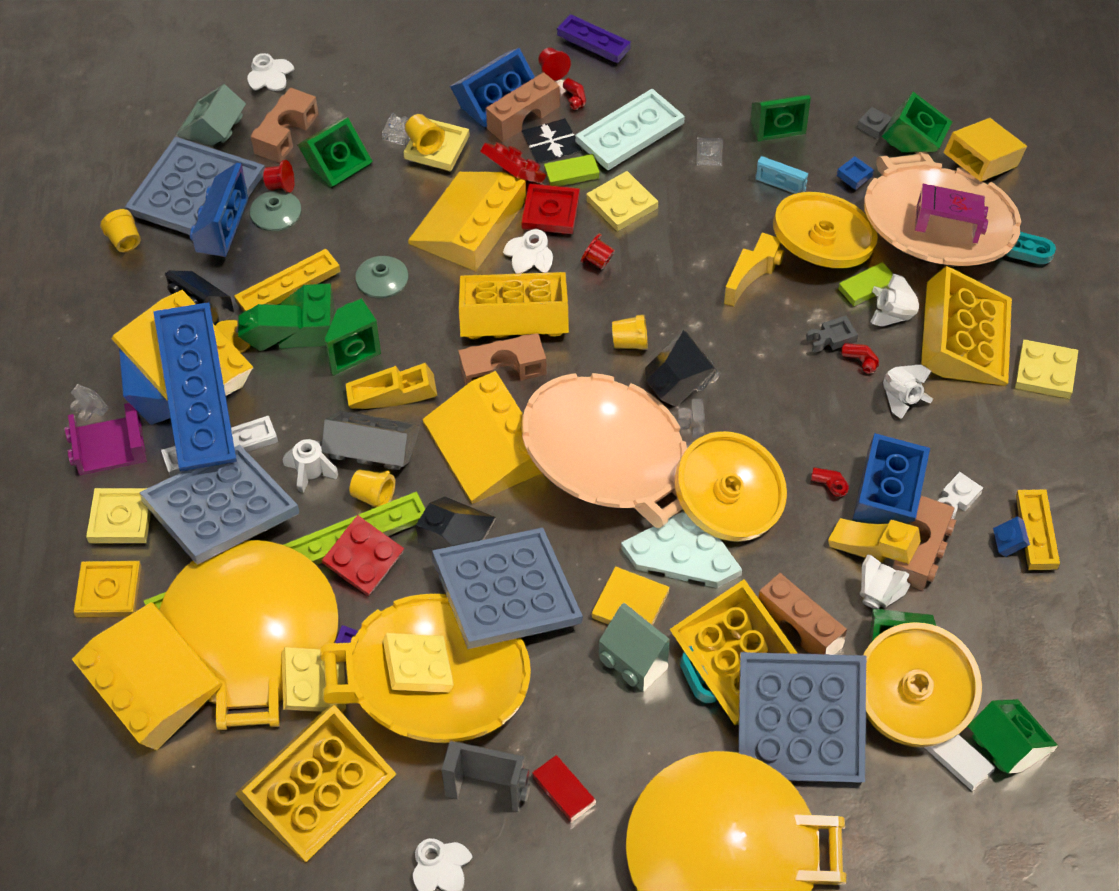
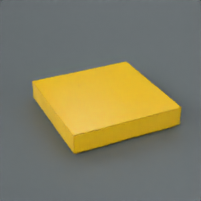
M140 561L81 562L74 607L75 617H128L136 612L141 574Z
M615 566L592 611V619L609 625L618 608L625 603L653 625L669 594L670 587Z

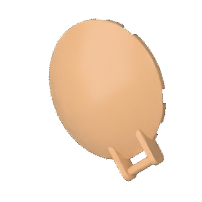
M917 152L916 155L892 158L888 156H879L877 158V169L882 176L877 179L874 178L867 188L864 198L865 212L874 229L896 248L917 258L934 263L970 266L994 261L1007 254L1017 243L1020 235V214L1009 196L994 183L990 182L987 185L982 181L980 182L965 169L959 167L957 171L942 168V164L934 163L927 152ZM923 183L985 196V206L988 207L986 218L988 219V226L985 235L980 234L978 244L972 243L973 223L930 215L926 232L915 231L916 205Z
M576 373L564 375L545 383L534 392L527 403L522 417V436L526 449L535 465L555 485L569 494L593 504L615 508L634 507L656 528L663 527L668 523L670 517L683 509L678 499L663 509L656 504V502L671 492L677 497L675 472L681 456L687 449L686 441L682 440L679 433L680 426L674 416L653 395L632 383L627 386L614 381L613 376L592 373L591 377H577Z

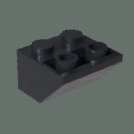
M168 270L165 273L168 283L167 289L171 295L183 290L195 304L209 302L212 321L215 326L217 323L228 320L235 314L231 297L195 272Z

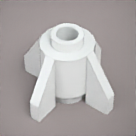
M893 274L888 284L889 289H881L874 286L872 292L878 296L877 307L882 311H875L870 321L872 324L885 326L910 320L917 314L919 310L917 296L904 277Z
M923 365L900 366L891 369L885 375L883 387L886 390L892 413L899 418H903L909 408L906 403L914 404L921 399L931 404L933 398L924 392L921 383L925 382L931 372Z
M302 440L291 448L282 459L284 466L297 470V490L300 493H304L308 479H315L321 473H323V476L334 479L338 477L337 468L322 453V442Z
M867 555L862 564V586L860 595L864 598L862 602L872 609L887 608V606L906 594L911 585L907 582L910 574L905 571L894 570L887 565L881 564L873 556Z

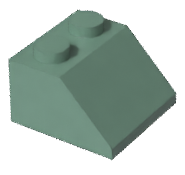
M223 84L196 102L176 135L180 138L213 146L219 141L223 143L231 136L232 131L230 129L232 126L237 124L242 118L243 114L241 112L246 103Z
M623 603L599 640V657L607 667H614L620 672L623 679L629 685L637 686L644 692L668 668L670 639Z

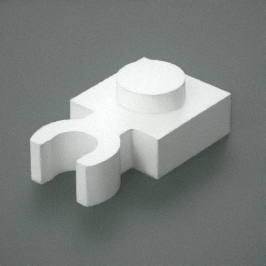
M959 472L943 489L941 495L943 498L937 501L955 507L952 519H954L957 508L965 512L981 495L983 487Z

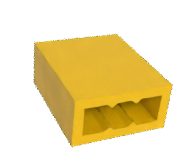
M988 118L952 132L943 153L981 182L1018 167L1027 145L994 120Z

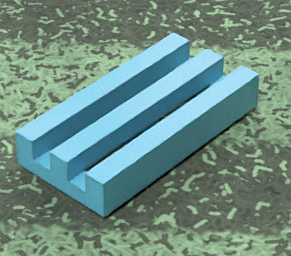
M763 156L760 157L757 163V180L794 194L806 191L807 172Z

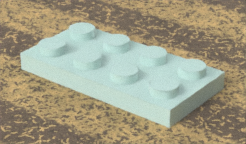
M650 89L576 134V143L590 155L593 154L595 160L604 168L610 170L684 124L685 116L655 90Z

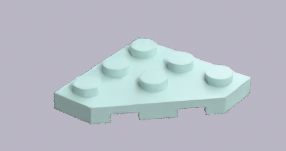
M685 511L669 518L668 523L661 528L653 526L621 542V549L638 571L647 573L648 570L665 573V577L687 582L689 579L705 582V586L718 588L742 575V568L720 538L714 537L699 528L687 516Z

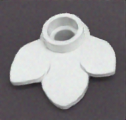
M258 54L254 57L251 64L252 71L248 75V83L253 90L266 86L269 90L281 91L287 84L285 74L292 72L294 66L285 59L274 60L269 54Z
M538 229L526 232L523 237L511 239L503 250L504 255L513 257L512 266L515 274H522L534 265L540 272L548 273L553 262V254L547 247L548 238L543 231ZM532 239H539L535 244L530 243Z
M437 839L422 841L415 851L418 865L413 872V880L417 890L434 891L438 886L443 891H462L465 879L460 866L465 865L472 859L470 851L464 845L457 842L443 844ZM430 852H435L437 857L429 860L426 858V855Z

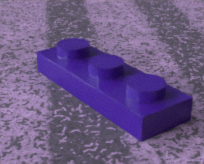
M571 14L557 28L558 36L616 63L631 49L630 41Z

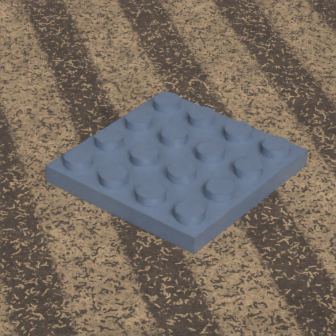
M175 137L126 204L125 210L130 211L132 216L190 235L191 227L197 223L199 208L205 203L207 188L212 186L215 176L235 163H242L249 197L263 177L265 166Z
M241 445L234 447L237 462L186 470L139 492L141 501L197 565L299 514V508L295 501Z
M544 528L432 550L433 563L467 649L582 624L583 615Z
M740 652L738 753L753 757L770 765L788 780L865 782L866 655Z

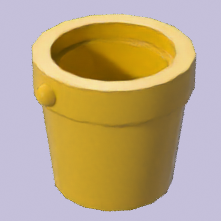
M422 114L413 115L405 124V132L413 142L412 146L421 154L429 155L436 152L445 140V131L437 123H433Z
M125 209L115 210L102 219L100 224L102 232L119 252H129L140 244L141 239L135 226L134 217L130 211Z
M645 314L612 321L614 348L648 350Z
M357 470L351 479L349 493L352 497L376 508L391 502L395 491V478L389 471L378 473Z

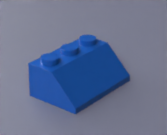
M520 48L505 52L454 83L450 88L461 108L484 128L487 127L486 107L532 80L535 76Z
M235 163L215 176L212 186H208L205 203L203 206H200L198 211L197 223L190 230V240L193 241L196 252L223 257L227 256L249 199L242 163Z
M119 348L123 397L150 425L171 418L168 401Z
M874 433L867 451L852 521L868 524H888L890 520L902 523L914 522L917 516L930 448Z

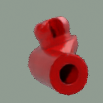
M570 78L565 79L562 84L563 88L573 94V97L569 99L570 107L574 110L583 108L586 104L583 85Z
M848 343L843 345V357L859 358L865 373H874L876 368L879 367V358L869 346Z
M813 467L811 481L825 483L831 493L837 497H842L848 493L849 485L840 472Z

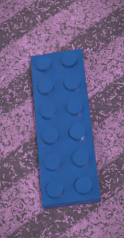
M209 302L153 311L179 470L186 471L237 462Z

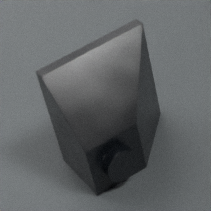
M685 330L645 367L646 381L658 397L676 407L715 370V367Z
M444 496L430 502L416 524L418 543L437 550L484 540L496 521V517Z

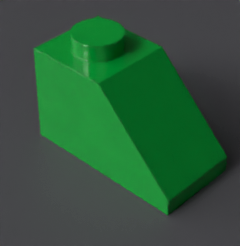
M258 304L238 315V337L260 352L301 330V308L296 305Z

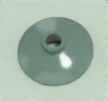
M279 190L260 195L253 201L250 207V216L253 223L267 231L287 229L294 225L301 215V204L298 198L291 193Z
M391 256L372 257L363 262L356 272L358 288L365 295L373 298L392 297L401 292L408 282L406 266L400 260Z

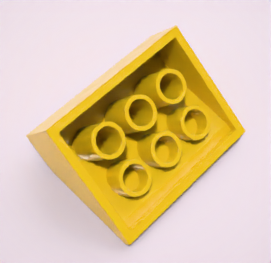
M459 172L409 238L408 244L477 271L525 204V180L504 172Z
M948 266L943 268L927 282L921 365L943 378L1006 386L1009 380L1012 298Z
M566 273L460 276V337H467L469 339H478L482 336L505 338L509 335L522 336L537 333L560 336L563 333H569Z
M183 290L161 299L111 338L167 401L153 311L195 305ZM213 324L225 396L244 386L253 366Z
M496 371L471 381L422 419L423 424L471 504L542 474L531 459L522 436L523 413Z
M745 579L670 628L671 633L734 725L739 724L740 652L798 654Z
M152 602L93 637L72 658L73 662L140 744L154 750H158L223 685Z
M332 705L320 713L244 784L235 795L258 820L298 857L307 862L396 773L335 705Z

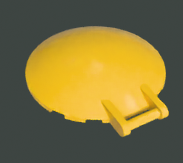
M247 540L198 565L193 560L170 584L160 607L163 615L223 684L209 698L211 703L216 704L217 730H227L228 726L270 724V727L280 726V701L283 700L282 650L285 647L320 649L324 644L335 643L338 633L339 617L335 595L322 571L310 559L298 551L282 544L268 541ZM269 707V712L228 714V709Z
M420 594L395 600L392 606L382 611L377 609L362 622L360 630L355 637H352L350 643L324 644L320 648V658L324 661L326 685L323 689V700L326 703H359L373 719L386 728L400 735L427 742H460L483 736L497 729L519 709L527 694L530 682V659L521 637L467 649L446 594ZM386 633L444 636L454 684L451 691L392 690L383 643ZM336 662H346L348 684L338 685Z
M726 751L697 753L682 758L664 768L646 785L633 807L626 832L628 870L632 882L638 891H811L814 884L842 885L847 883L846 873L843 872L842 829L845 828V818L840 816L811 815L806 802L792 783L780 772L758 759ZM819 829H829L830 871H820Z

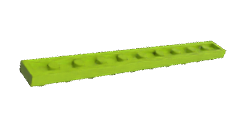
M416 491L361 513L359 516L386 536L416 525L425 511V507ZM356 516L286 543L284 546L298 551L315 565L322 563V559ZM166 592L144 600L145 606L152 602L160 610Z

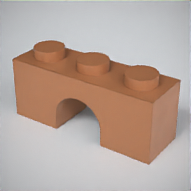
M544 72L486 107L487 129L502 142L507 141L521 132L523 119L531 110L540 118H543L560 107V85Z
M290 87L284 96L279 98L272 111L266 114L260 126L252 132L251 142L254 154L280 163L293 148L291 132L288 128L297 127L307 130L319 115L316 97Z
M538 333L458 350L459 364L465 386L471 381L490 374L502 366L514 368L518 372L520 381L547 375L546 356Z
M924 496L920 498L916 520L911 522V525L919 528L920 538L925 543L918 546L909 564L897 560L893 564L894 570L905 571L910 574L907 582L911 584L910 587L924 591L927 581H934L939 567L934 563L936 558H943L948 545L947 542H944V538L946 535H952L957 520L952 519L955 507Z
M779 573L759 591L758 599L776 624L780 626L787 621L794 626L801 636V647L809 654L835 655L843 647L847 629L784 575Z

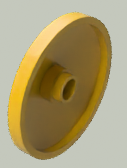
M801 192L790 195L779 203L773 218L774 232L779 241L790 252L810 263L824 267L848 268L862 264L870 258L877 243V231L871 225L865 212L849 201L826 193Z
M726 431L706 434L695 440L686 449L676 467L675 489L683 510L699 528L714 537L728 541L752 540L766 533L778 521L784 511L787 488L779 464L765 447L745 435Z
M926 623L901 624L881 633L864 652L863 655H866V717L879 732L889 739L913 747L935 746L957 736L972 721L978 710L982 694L980 671L976 660L966 645L949 631Z

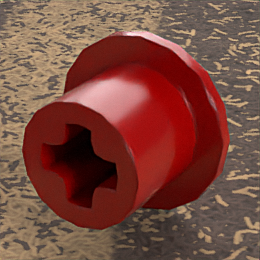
M546 48L539 54L538 62L542 67V73L544 72L554 81L560 80L567 75L571 67V59L567 53L556 51L554 48Z
M282 160L280 166L266 167L264 169L263 178L268 190L283 188L286 193L293 191L295 178L293 168L288 160Z
M599 233L585 250L581 262L584 263L588 260L603 270L613 257L615 250L601 241L602 234Z

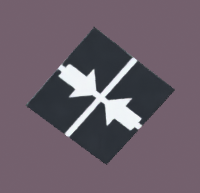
M566 118L521 130L537 163L582 151L580 145L576 143V137Z

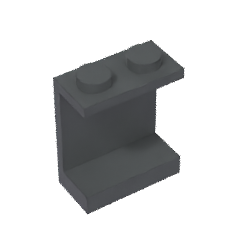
M454 741L449 742L442 766L445 796L458 799L464 776L511 786L512 811L519 812L521 801H527L530 790V783H528L529 769H525L524 756Z

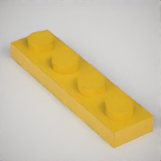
M324 249L234 295L235 302L243 312L258 304L277 305L303 285L318 284L341 272L340 265L328 250Z

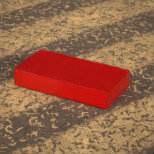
M557 755L532 772V778L570 822H573L596 805V799Z

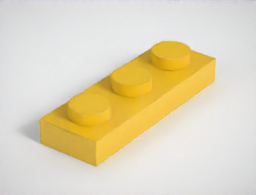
M1017 490L1019 517L1024 520L1030 545L1025 547L1028 570H1058L1060 560L1047 490Z

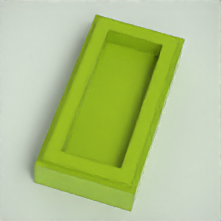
M593 154L544 164V171L547 175L549 186H564L600 178V172Z
M881 262L839 283L838 289L854 307L876 296L872 292L874 286L881 289H889L888 284L893 273Z

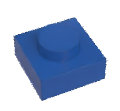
M854 156L838 168L837 177L856 190L873 177L874 169Z
M1018 516L993 528L998 551L1005 557L1030 545L1024 520Z

